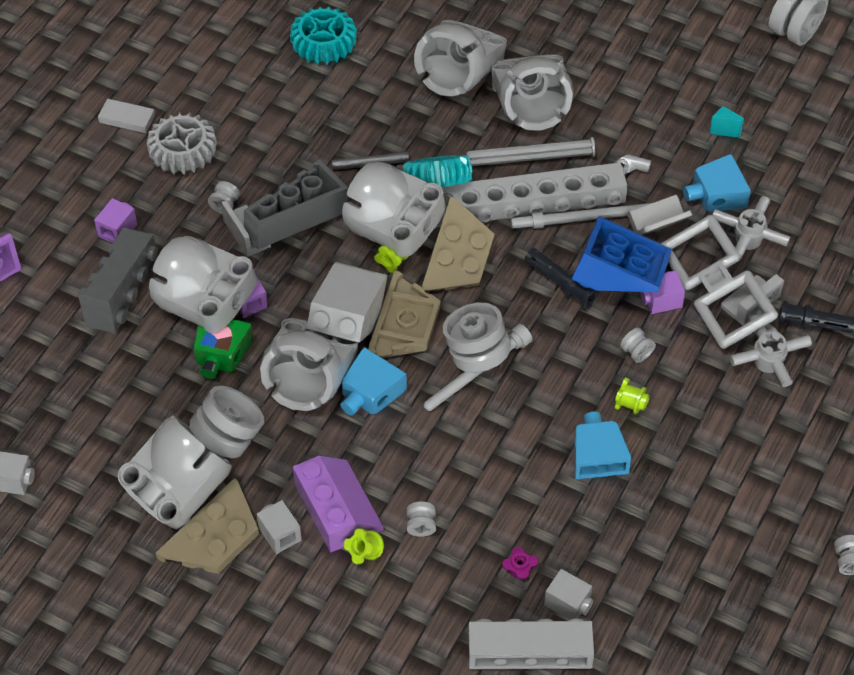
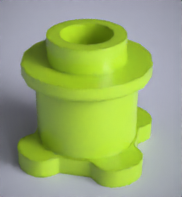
M381 246L378 249L379 253L374 256L375 261L378 264H382L390 273L397 271V266L402 263V260L408 258L398 256L386 246Z
M625 377L616 395L615 409L620 410L621 406L632 409L635 414L639 410L644 411L650 395L646 394L645 387L640 389L629 385L630 379Z
M360 528L355 530L351 538L345 539L344 548L350 552L354 564H362L364 558L368 560L379 558L383 553L384 542L378 532L374 530L366 531Z

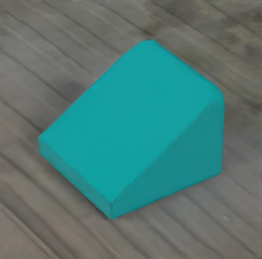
M722 106L712 117L710 133L740 137L744 118Z

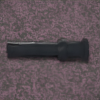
M536 248L528 251L531 257L526 255L524 261L561 286L566 296L571 295L577 299L585 309L595 302L599 291L583 287L577 281L572 280L573 274L561 268Z
M783 300L781 303L778 324L780 325L790 323L800 325L802 329L814 326L854 334V317L813 310V307L808 304L803 307L788 304L786 300Z

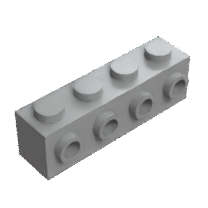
M480 619L476 622H469V669L592 668L594 658L592 621H583L582 619H570L568 621L540 619L533 622H523L519 619H510L506 622H492L488 619Z

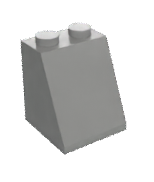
M335 262L311 302L307 329L360 343L376 327L388 275Z

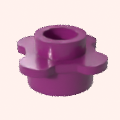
M515 547L512 549V555L503 561L502 566L514 578L524 580L528 578L532 567L537 566L538 559L534 555L530 556L525 553L523 548ZM519 561L523 562L522 565H518L517 563Z

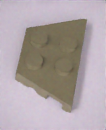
M453 197L449 199L423 281L422 288L426 293L441 289L448 291L455 290L458 287L479 286L495 235Z
M394 271L368 350L381 358L426 351L441 308V301L432 294L426 293L418 284H410L402 278V273L399 271Z
M234 478L156 552L157 559L162 562H166V559L182 562V566L202 568L205 571L219 574L259 535V530L238 481Z

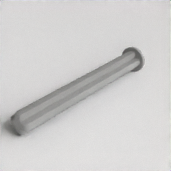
M590 137V140L468 151L466 156L470 157L472 166L585 155L595 157L594 138Z

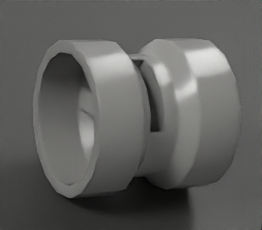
M854 535L842 536L834 542L835 553L839 556L838 568L840 573L844 575H854Z

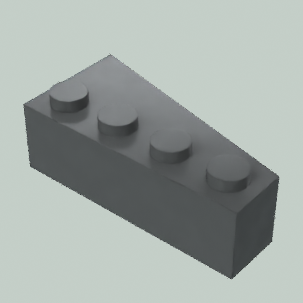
M320 159L317 160L309 171L304 169L297 174V179L289 184L287 182L283 183L278 187L276 193L265 195L244 210V228L249 234L250 241L257 249H261L342 215L343 204L348 202V187Z
M123 227L109 248V258L103 256L99 262L98 274L92 273L88 278L89 287L87 289L81 288L78 293L87 327L116 334L120 325L126 322L130 304L135 303L138 296V288L141 282L144 283L146 281L148 268L158 255V247L155 246L154 235Z

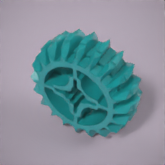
M319 6L317 10L310 8L308 13L301 12L300 17H295L294 24L291 27L290 40L294 51L299 54L300 58H306L308 63L314 60L317 65L320 62H325L328 65L329 61L333 60L337 63L339 58L346 59L347 53H352L356 43L357 30L353 19L349 18L347 12L341 13L339 8L332 10L330 6L327 9H322Z
M466 155L422 158L403 164V172L425 182L436 183L441 187L467 183L472 179V163L470 162V157Z

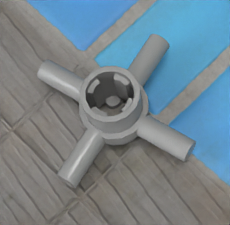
M762 196L755 209L743 211L739 218L717 209L713 212V216L718 222L735 227L737 243L735 248L740 255V259L746 249L758 248L763 238L786 247L789 244L790 236L767 228L764 213L770 203L768 197Z
M759 315L752 316L750 318V321L757 318ZM765 326L755 331L758 340L753 350L730 355L732 366L754 361L756 367L762 372H775L782 387H787L792 384V380L783 364L786 360L787 352L811 346L812 342L809 335L786 341L780 333L774 331L767 332Z

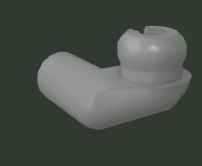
M628 154L616 160L615 163L621 162L625 175L634 170L648 173L652 160Z

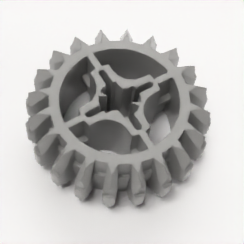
M179 112L178 116L173 117L169 114L167 120L160 118L159 124H153L152 131H149L147 149L151 161H154L156 167H161L164 172L171 169L173 175L177 171H181L183 175L188 170L195 173L197 167L204 169L205 163H211L212 156L216 152L217 140L214 129L207 120H202L200 115L193 117L189 112L186 116H182Z

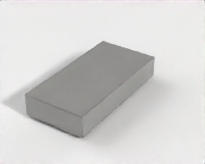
M107 99L98 115L99 123L147 133L155 117V109Z

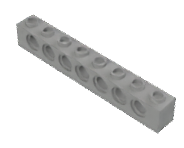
M620 162L471 181L441 188L443 189L446 209L450 197H453L478 220L488 222L490 220L529 216L531 213L565 212L567 210L589 209L598 206L626 203L628 186ZM445 212L435 228L441 227Z

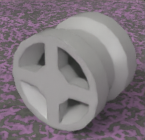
M220 181L214 188L215 193L209 196L208 204L213 210L223 214L221 202L227 201L233 210V203L238 201L240 192L233 184Z
M640 328L631 330L620 344L621 349L624 352H629L631 358L636 363L647 359L654 351L656 345L652 339L644 336L645 333Z
M415 502L408 505L407 517L410 520L407 522V532L418 537L433 534L436 531V522L433 520L436 515L435 506L428 502Z

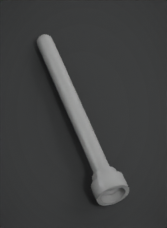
M518 324L510 330L511 350L514 348H524L533 341L530 332L522 324ZM482 372L462 373L425 401V410L432 411Z

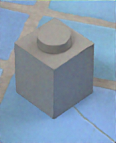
M0 451V491L25 495L28 485H32L35 477V469L32 468L29 457Z
M283 500L276 504H269L257 513L258 528L275 554L302 541L300 525Z
M561 569L545 592L544 606L569 620L578 619L581 614L586 615L594 600L591 599L592 586Z

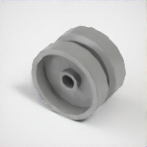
M777 0L769 17V29L781 36L787 34L789 41L802 46L812 38L819 28L827 11L828 0Z
M473 303L462 306L452 312L443 324V335L449 346L452 360L457 368L465 372L490 370L502 363L511 350V342L505 329L502 314L496 306L489 303Z
M226 386L213 387L203 400V405L196 410L190 419V429L193 435L211 452L227 458L240 457L251 443V439L255 437L264 425V416L260 408L242 392Z

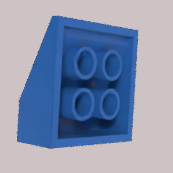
M599 216L585 244L572 280L577 281L583 287L592 288L596 291L658 292L672 249Z

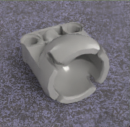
M444 20L440 25L428 30L419 39L414 53L415 68L418 75L425 71L428 72L429 75L423 80V83L437 94L445 96L465 94L476 86L481 78L492 71L491 66L496 61L504 60L507 40L503 36L454 20Z
M540 55L496 61L491 66L493 90L497 92L504 114L510 121H514L516 125L526 130L541 131L561 121L560 112L566 115L571 108L574 90L570 76L563 65L562 56Z
M372 162L366 164L356 174L347 191V196L362 204L361 207L352 202H345L342 215L343 222L351 232L388 247L398 256L408 257L417 251L439 223L446 210L443 189L440 185L425 182L387 163Z
M184 236L172 239L162 249L153 266V272L165 277L167 283L159 278H151L149 290L151 298L161 309L200 325L209 333H218L229 324L250 297L257 285V277L252 262L247 257H238L196 237Z
M285 319L281 323V329L264 351L260 363L262 383L266 390L273 387L275 383L276 387L271 395L283 406L301 411L318 408L334 397L344 376L356 360L358 342L307 329L308 321Z
M171 415L160 424L156 432L131 461L121 466L118 472V481L128 494L149 514L165 525L180 530L191 520V516L215 488L229 475L232 465L225 457L207 449L202 442L192 435L189 425L178 417ZM139 473L137 481L133 483L134 477ZM176 509L177 511L175 516L172 519H170L172 511Z

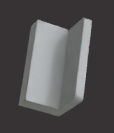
M677 195L632 210L627 213L633 231L643 236L682 222L691 217L692 213L691 210L683 212Z
M227 201L221 202L224 223L246 257L271 247V245L257 249L250 241L249 234L244 228V210L248 208L247 205L232 210Z
M777 274L767 282L759 275L754 276L771 303L781 296L784 280ZM746 284L721 303V308L742 325L748 323L752 316L757 315V311L762 310Z

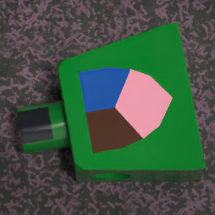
M232 319L218 333H209L202 326L198 325L194 354L196 363L202 366L200 374L203 377L215 379L218 370L226 372L235 371L254 340L252 324Z

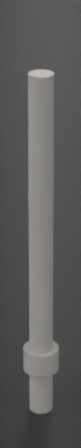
M652 203L545 215L542 212L531 213V216L511 218V228L532 227L533 229L544 228V225L597 220L599 216L605 219L625 217L628 212Z

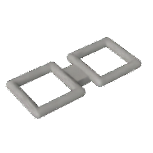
M708 215L661 244L673 249L710 228L727 256L691 277L688 276L673 251H671L668 264L672 271H677L685 290H690L703 283L708 293L696 299L694 306L718 345L725 349L774 321L778 317V313L750 271H744L734 278L731 277L726 268L738 262L740 255L717 219L713 215ZM746 284L764 313L725 335L709 310L708 305Z

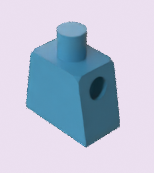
M732 154L698 167L694 172L693 184L683 187L685 200L689 202L700 199L707 212H714L715 209L723 211L747 208L751 192Z
M364 347L342 380L343 395L346 399L341 403V408L351 416L360 408L370 414H377L407 390L406 373Z
M599 412L585 414V424L576 426L575 480L629 474L631 455L618 424L614 421L602 422Z

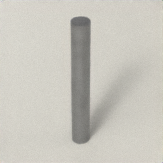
M403 152L332 160V170L359 168L372 162L387 164L406 163L409 161V153Z

